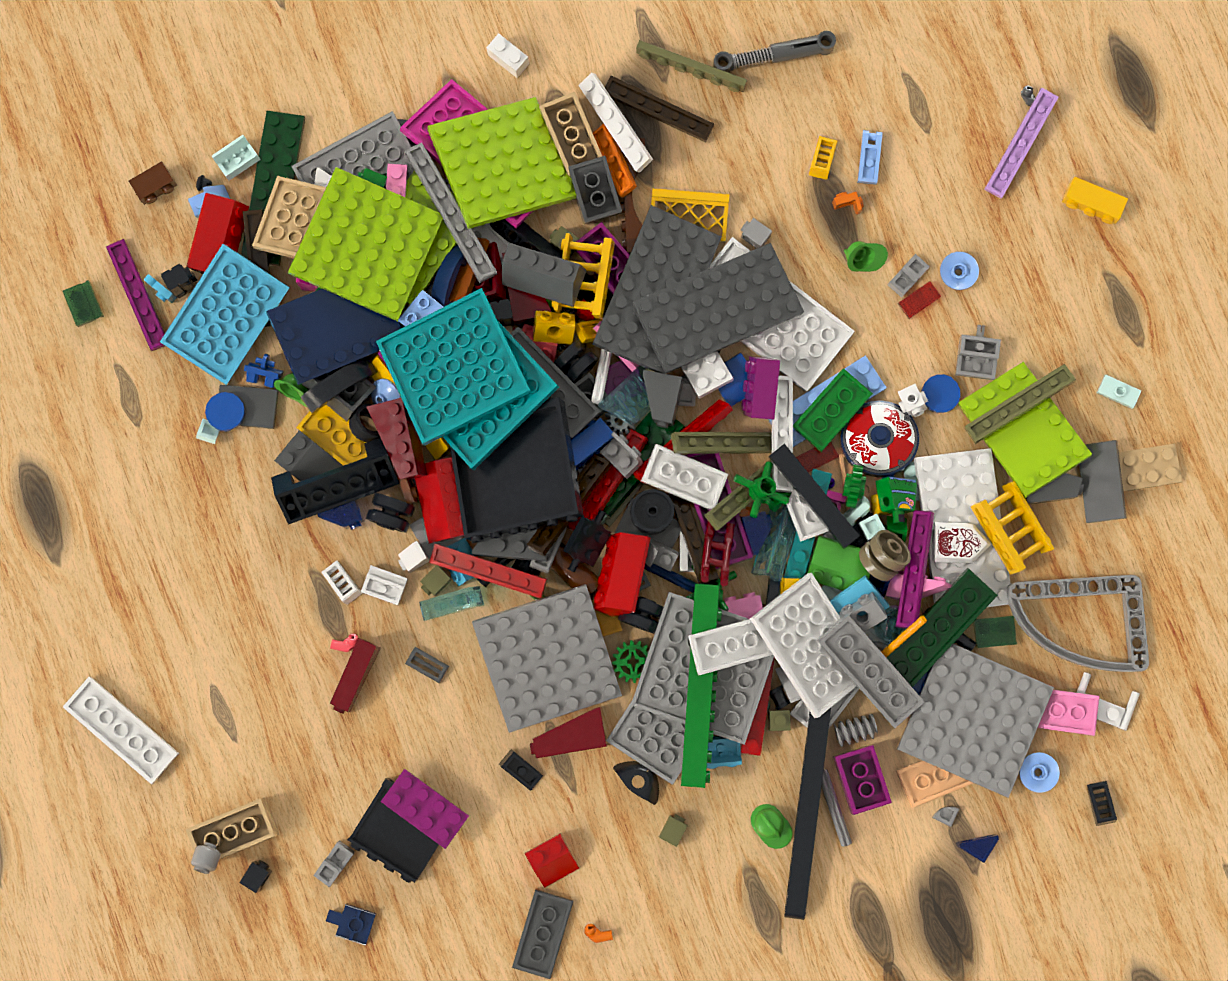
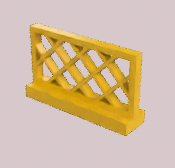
M652 188V206L655 207V201L664 202L668 207L666 212L671 210L675 216L679 217L672 208L677 203H683L688 210L679 218L690 212L696 219L693 224L699 222L708 231L718 224L722 228L720 241H726L730 194ZM696 205H702L706 209V212L699 218L691 210ZM716 206L724 207V215L717 220L711 213V210ZM709 213L716 222L709 228H706L700 220Z

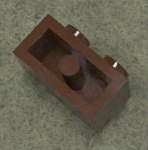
M162 161L129 180L130 185L144 205L155 202L157 197L162 194L171 193L174 187L177 186Z

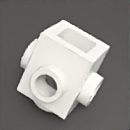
M916 384L898 391L902 400L899 402L903 413L907 412L908 415L917 417L927 410L925 405L928 402L924 391L919 392Z

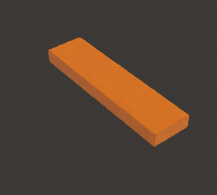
M602 124L593 132L602 156H606L614 186L619 196L624 198L637 185L617 142L606 126Z

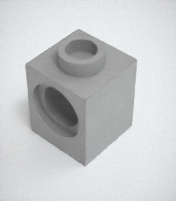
M755 218L751 222L746 221L741 228L743 232L741 238L756 249L764 246L772 234V230Z

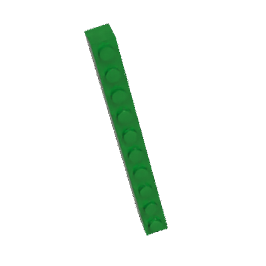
M695 584L692 634L717 628V622H721L722 610H718L719 602H723V590H720L719 585ZM690 649L681 786L705 788L706 783H710L711 771H707V763L712 761V751H708L709 743H713L714 731H710V722L714 723L715 711L711 710L712 702H716V690H713V682H717L718 670L698 675L692 649Z

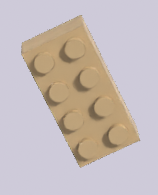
M575 92L539 106L540 113L569 177L568 166L602 157Z
M265 797L186 829L194 851L198 845H204L205 842L216 845V850L221 853L220 859L279 835Z

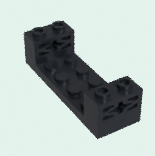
M381 437L364 443L367 454L366 458L295 483L290 471L271 477L274 496L288 525L400 484Z

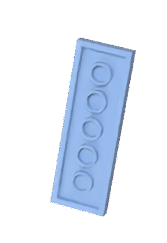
M866 355L845 368L847 372L873 393L869 399L887 388ZM838 373L793 401V424ZM793 429V447L806 439Z

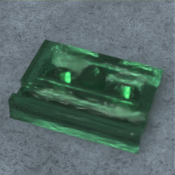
M89 280L62 291L77 327L104 317Z
M1014 616L975 619L973 622L976 648L1017 644Z

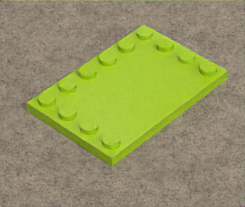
M1022 362L958 402V406L969 421L972 422L1038 380L1026 364ZM1048 398L983 439L1011 479L1015 481L1025 498L1092 456V453L1051 398Z

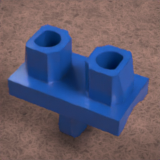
M264 354L263 359L256 357L255 363L249 362L244 367V371L247 372V382L258 383L259 376L262 375L266 376L264 385L274 388V382L283 376V370L271 368L275 367L276 362L270 361V355Z

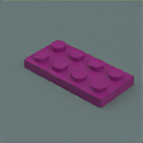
M406 769L402 771L381 800L384 805L444 849L448 847L469 817L467 813Z

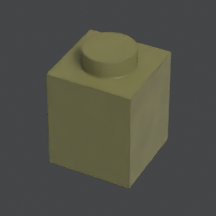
M561 226L559 230L555 229L550 235V243L563 253L561 242L562 239H565L566 233H570L573 237V242H576L579 238ZM571 249L570 257L573 255L575 250Z
M436 565L420 581L423 584L421 588L428 595L432 593L436 596L452 579Z
M790 710L768 711L769 731L791 730Z
M677 814L674 817L669 815L659 838L677 847L688 826L684 823L686 819Z

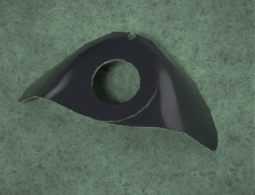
M637 761L622 762L613 767V770L631 792L656 805L659 797V782L654 772ZM637 775L642 776L645 781L643 787L635 788L632 785L633 777Z

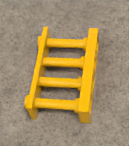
M566 233L565 239H562L561 250H563L562 259L570 261L572 249L597 252L601 255V261L597 264L571 261L580 264L587 271H593L598 274L597 281L594 283L582 282L580 288L581 290L593 291L595 299L591 302L576 301L574 307L552 301V307L556 313H561L562 307L590 310L596 319H603L615 245L612 238H604V242L597 245L573 242V237L570 233Z
M1015 481L1004 484L1002 488L1005 493L988 503L985 499L970 506L1010 575L1025 569L1023 560L1038 550L1042 554L1054 549L1051 539L1044 532ZM1010 500L1015 510L998 520L993 509ZM1019 516L1025 527L1008 537L1003 526ZM1029 533L1035 544L1018 554L1013 543Z

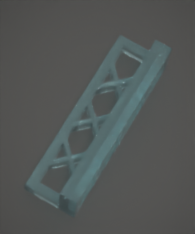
M785 504L780 506L782 511L778 516H775L776 512L769 511L751 571L753 575H767L774 581H781L796 531ZM777 525L776 530L770 534L771 528ZM771 542V548L765 552L766 546ZM766 560L765 568L760 569V565Z

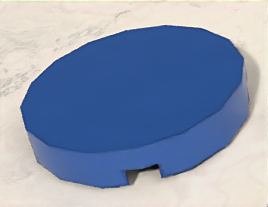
M947 375L930 377L924 383L921 392L924 391L928 400L925 403L926 407L935 413L951 411L960 399L958 383Z
M222 392L210 398L206 404L205 414L212 427L226 432L240 426L245 417V408L238 396L233 393Z

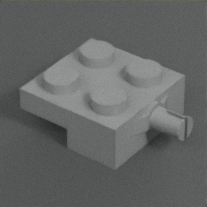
M977 325L976 336L962 334L959 338L955 375L995 380L1001 340L984 337V325Z

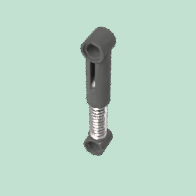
M823 31L819 35L770 44L764 50L761 48V50H754V52L751 50V52H744V54L741 52V54L732 55L731 53L721 51L715 55L713 67L730 73L734 69L740 68V66L743 67L745 65L746 67L747 65L750 66V64L753 66V63L756 65L757 63L760 64V62L763 64V61L766 63L771 60L772 63H778L818 54L828 55L834 49L836 37L830 31ZM827 40L830 42V45L824 46L821 41ZM726 61L728 65L722 67L718 64V62Z

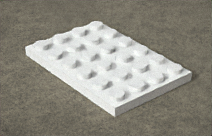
M807 573L750 618L814 718L820 717L857 686L817 641L840 620V616L812 573Z

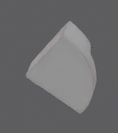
M943 807L936 811L932 818L951 827L959 809L956 807Z

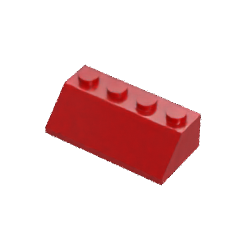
M205 193L186 267L204 274L222 244L238 252L244 229L243 211H248L249 206L233 199Z
M452 457L425 463L427 476L415 478L428 544L464 537Z
M622 532L610 535L606 543L605 556L602 560V570L598 578L597 592L594 596V610L611 617L635 612L650 537Z

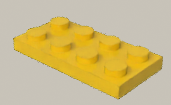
M327 405L314 413L309 411L296 427L343 466L367 457L364 446L366 442L357 439L352 434L349 428V420L345 421Z

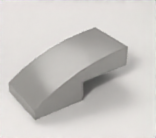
M915 254L888 283V286L902 298L930 266Z
M339 840L313 876L330 887L355 851Z

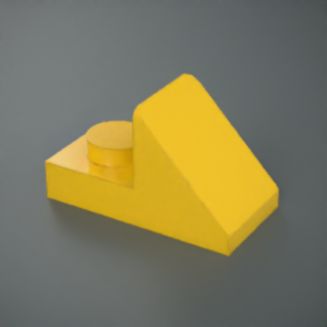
M603 319L580 322L575 325V331L581 343H586L588 348L594 347L592 343L597 332L593 328Z

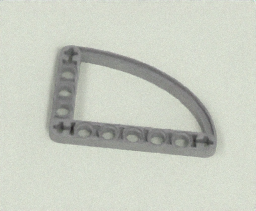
M1136 575L1025 581L1011 583L1007 587L1008 603L1017 623L1036 644L1046 651L1071 663L1092 669L1115 672H1140L1148 668L1149 655L1142 583ZM1109 580H1114L1117 584V588L1114 591L1108 588ZM1130 580L1135 582V586H1132V589L1131 586L1122 587V583L1130 582ZM1091 581H1095L1098 585V589L1095 592L1090 591L1088 587ZM1075 582L1078 584L1079 590L1077 593L1070 591V583ZM1053 583H1056L1060 588L1058 594H1053L1050 591V586ZM1034 584L1040 587V594L1038 596L1033 595L1031 592V587ZM1017 586V589H1026V592L1019 593L1016 597V593H1013L1012 589H1015ZM1122 594L1128 663L1096 660L1058 646L1040 633L1029 621L1023 611L1020 600ZM1131 598L1136 599L1138 602V606L1135 609L1129 607L1128 603ZM1132 618H1137L1140 622L1137 629L1132 628L1130 624ZM1135 637H1138L1142 642L1141 647L1138 649L1132 644ZM1140 651H1142V654H1134V653H1133V652H1140ZM1138 658L1140 661H1143V664L1140 666L1135 665V661Z

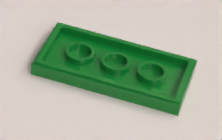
M843 368L793 424V429L822 452L873 393Z

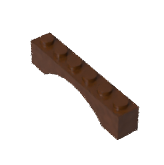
M639 138L645 147V138ZM621 150L622 155L635 180L638 172L635 171V169L633 168V166ZM632 191L624 197V202H621L622 213H625V220L621 221L622 232H626V239H622V247L629 255L642 227V223L637 217L633 206Z

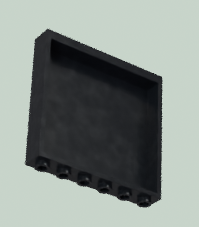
M557 397L546 400L475 470H472L450 446L464 538L472 541V543L484 541L483 538L487 537L491 539L501 538L502 534L505 533L510 535L519 534L523 529H528L529 531L538 530L540 526L546 524L549 527L559 525L560 521L575 522L578 521V517L584 516L565 402L561 398Z

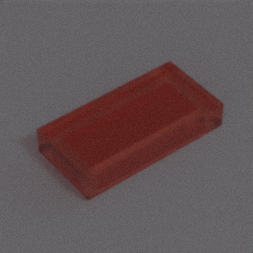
M929 281L901 300L898 305L907 318L910 319L941 298V295L931 281Z
M830 442L822 452L813 448L796 458L809 473L812 469H817L839 458V455L832 442Z

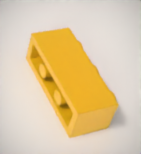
M1074 176L1067 187L1062 202L1068 208L1080 209L1084 211V214L1091 217L1097 216L1107 224H1116L1121 218L1128 198Z

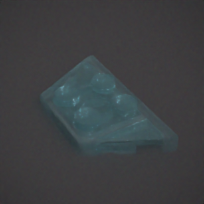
M639 365L597 406L630 425L636 424L650 411L643 377V370H646V368Z

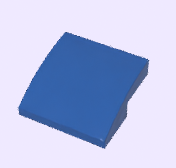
M742 353L724 362L733 377V381L717 389L724 401L730 404V406L745 399L746 392L743 391L744 380H747L748 372H745L746 359Z

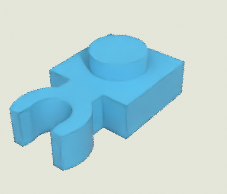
M149 274L145 277L144 281L157 291L155 294L163 302L166 300L171 303L174 302L177 298Z

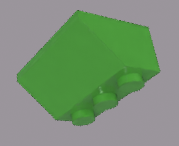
M819 535L807 569V573H812L819 584L844 591L866 575L868 579L870 577V573H868L860 561L859 551L861 548L848 545L843 549L836 540Z

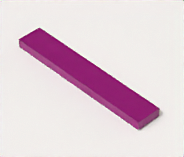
M122 239L106 246L150 350L154 351L165 346L160 343L165 335L164 329L126 241Z
M913 511L908 543L911 560L904 569L896 627L908 628L919 618L934 513L931 511Z

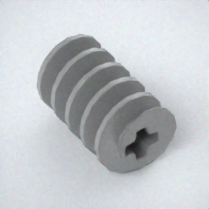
M869 714L868 719L865 715L861 716V722L855 717L853 724L849 719L846 720L845 725L842 721H839L838 728L834 724L836 738L841 747H843L844 740L851 745L852 738H854L856 743H859L860 736L866 741L868 734L872 739H874L875 733L878 734L873 714Z

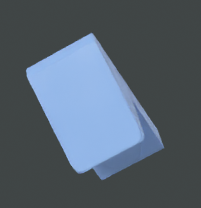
M225 185L203 187V193L188 199L196 218L200 215L205 193L230 199Z

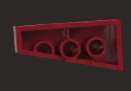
M402 398L367 406L399 479L411 480L427 476L420 438Z

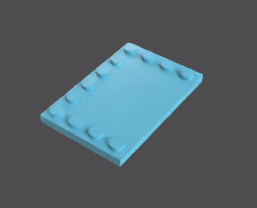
M222 244L160 343L227 385L268 323L269 318L266 311L278 307L290 287L227 245Z

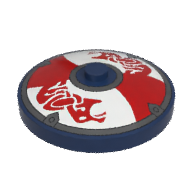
M870 401L864 403L842 428L840 436L841 449L852 467L853 465L863 466V474L872 477H889L900 473L913 461L919 446L918 427L912 416L908 415L907 412L903 413L899 405L888 401Z

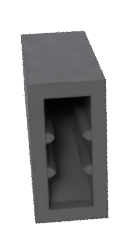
M643 370L654 423H657V426L661 428L674 427L684 383L682 377Z
M1065 473L1025 499L1028 505L1074 499L1081 495L1084 484H1081L1083 478Z

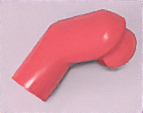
M352 633L344 641L332 639L330 649L349 652L354 649L358 636Z

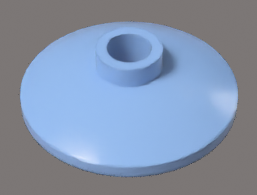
M953 252L942 261L940 275L948 287L955 290H964L976 282L979 275V267L976 260L970 254ZM959 269L962 274L956 275L955 270Z
M382 378L373 383L376 386L371 393L374 405L401 398L396 385L392 381Z
M1040 752L1028 755L1024 759L1019 771L1023 785L1029 790L1038 793L1051 790L1057 784L1060 774L1058 764L1054 758ZM1038 768L1041 770L1040 776L1035 775V770Z

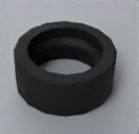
M371 404L360 405L349 420V428L352 434L363 442L380 438L378 431H371L365 428L359 416L371 418L367 406H371Z

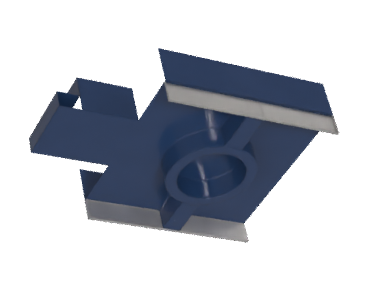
M345 904L343 913L329 909L326 922L338 925L335 936L367 945L366 943L376 913Z

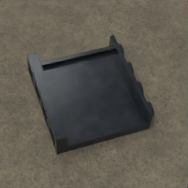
M385 778L377 795L347 840L351 842L350 846L355 850L360 851L362 849L367 852L366 856L375 862L377 860L384 863L383 867L392 873L397 871L401 874V879L408 883H411V881L415 883L439 844L381 802L394 784L393 780Z

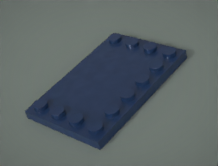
M319 289L266 311L298 385L380 351L376 341L401 329L399 321L379 314L325 289Z

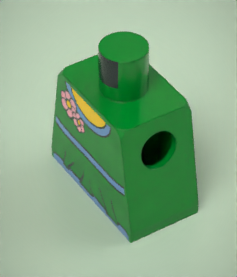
M887 477L875 481L881 511L892 513L893 524H904V514L915 510L917 480Z

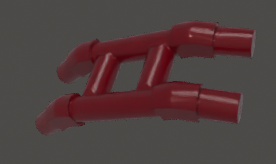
M708 521L700 570L702 582L709 580L710 566L721 568L720 584L722 586L728 585L735 524L727 523L724 543L712 541L714 527ZM711 549L723 551L722 560L710 558Z

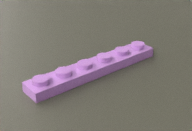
M1044 88L1039 90L984 190L1000 199L1004 196L1055 105L1058 96Z

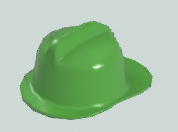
M857 241L851 244L849 248L844 249L848 268L855 272L876 271L885 264L888 257L887 249L877 243Z
M293 373L287 374L282 380L274 382L275 388L281 394L307 407L300 397L308 389L302 383L297 384Z
M763 804L755 808L751 815V825L762 841L768 847L774 849H781L787 846L792 838V828L782 813L775 806Z

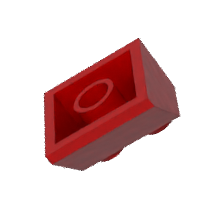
M561 833L525 852L526 858L544 888L579 869Z

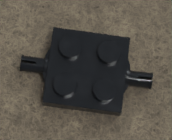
M599 510L594 520L587 519L584 516L580 518L563 550L573 558L567 568L568 570L575 573L580 563H586L594 567L612 533L601 524L607 513Z

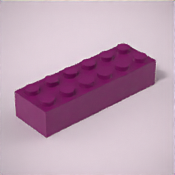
M692 453L684 455L725 472L719 453ZM726 479L718 503L732 492L728 479ZM694 503L705 535L708 520L704 515L710 510ZM738 513L727 522L735 524L729 566L753 558ZM727 523L717 531L714 528L712 541L724 543ZM711 549L712 558L722 560L723 551Z

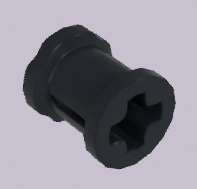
M782 685L771 690L769 694L776 705L775 709L777 711L790 704L789 699L782 690Z

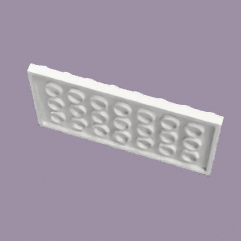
M732 237L710 264L709 269L748 253L750 250ZM790 282L804 313L746 338L741 342L760 357L780 360L779 372L784 376L793 377V383L807 393L855 331Z
M991 448L914 458L921 511H931L934 513L928 553L931 580H934V577L945 578L946 582L952 585L969 568L998 595L988 607L1009 605L1007 598V587L1011 584L1009 572L992 543L973 563L933 562L934 522L974 524L990 541L970 506L985 499L989 503L998 497ZM998 506L993 509V512L999 520L1001 519V513ZM945 591L933 594L934 603L945 593Z

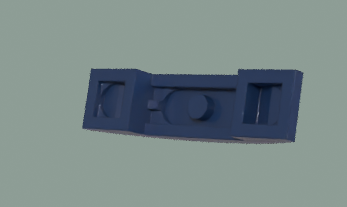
M457 244L447 253L442 261L432 288L431 297L443 307L452 303L449 297L461 265H467V260Z

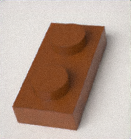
M398 477L406 502L411 505L419 503L417 487L413 486L411 480L399 479Z

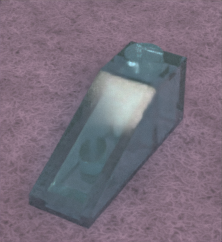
M480 586L427 599L419 602L423 620L427 621L483 606L484 602Z

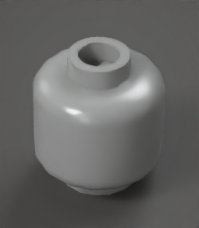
M205 842L204 845H198L195 848L191 864L194 866L195 871L209 874V872L216 870L221 853L216 850V845Z

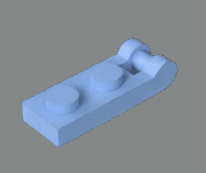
M863 130L857 183L877 185L882 132L869 133L868 130ZM868 140L875 141V145L868 144Z

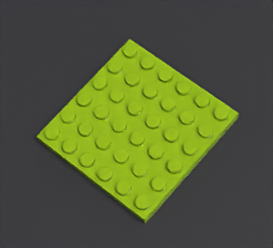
M536 97L428 126L427 130L468 229L576 199L571 178L565 170L543 120Z
M335 167L288 270V274L398 321L443 221V217L437 211Z

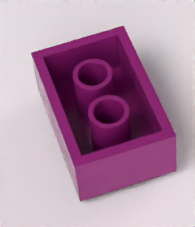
M749 356V360L745 364V372H748L747 380H744L743 391L746 394L741 404V410L744 411V415L751 418L775 419L780 360Z
M873 745L833 756L852 815L892 803Z

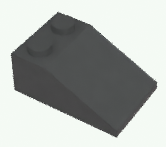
M606 156L568 166L584 225L622 213Z
M300 430L274 460L286 471H290L291 475L299 481L343 466Z

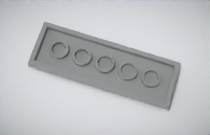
M848 614L817 640L894 728L924 703V700Z

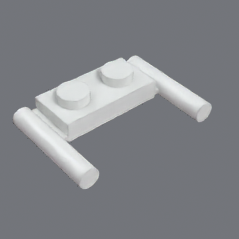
M1083 673L1076 693L1085 694L1091 674ZM1132 691L1126 709L1099 699L1097 720L1127 731L1140 694Z

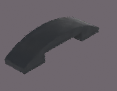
M366 356L328 376L300 398L309 411L314 413L328 404L331 399L355 384L362 383L376 374L377 371Z

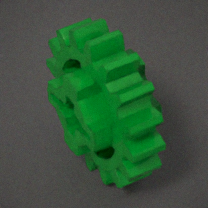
M853 465L851 474H846L842 496H847L846 507L856 508L857 500L862 499L864 495L866 477L862 476L863 466Z
M631 640L628 646L623 642V649L616 648L619 653L613 654V657L617 659L612 662V665H617L614 672H620L618 678L625 676V682L632 679L633 683H636V678L640 679L641 673L637 674V669L640 665L645 664L648 646L645 645L642 648L641 641L634 645L633 640ZM629 649V655L625 659H620L623 652ZM636 649L642 651L645 657L638 656ZM632 652L635 659L639 660V663H636L634 667L635 671H633L631 664L627 663V660L631 659ZM621 666L629 668L631 675L625 673Z

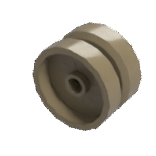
M888 530L877 532L859 551L860 561L864 568L873 577L881 581H889L894 578L911 560L907 545L895 533Z

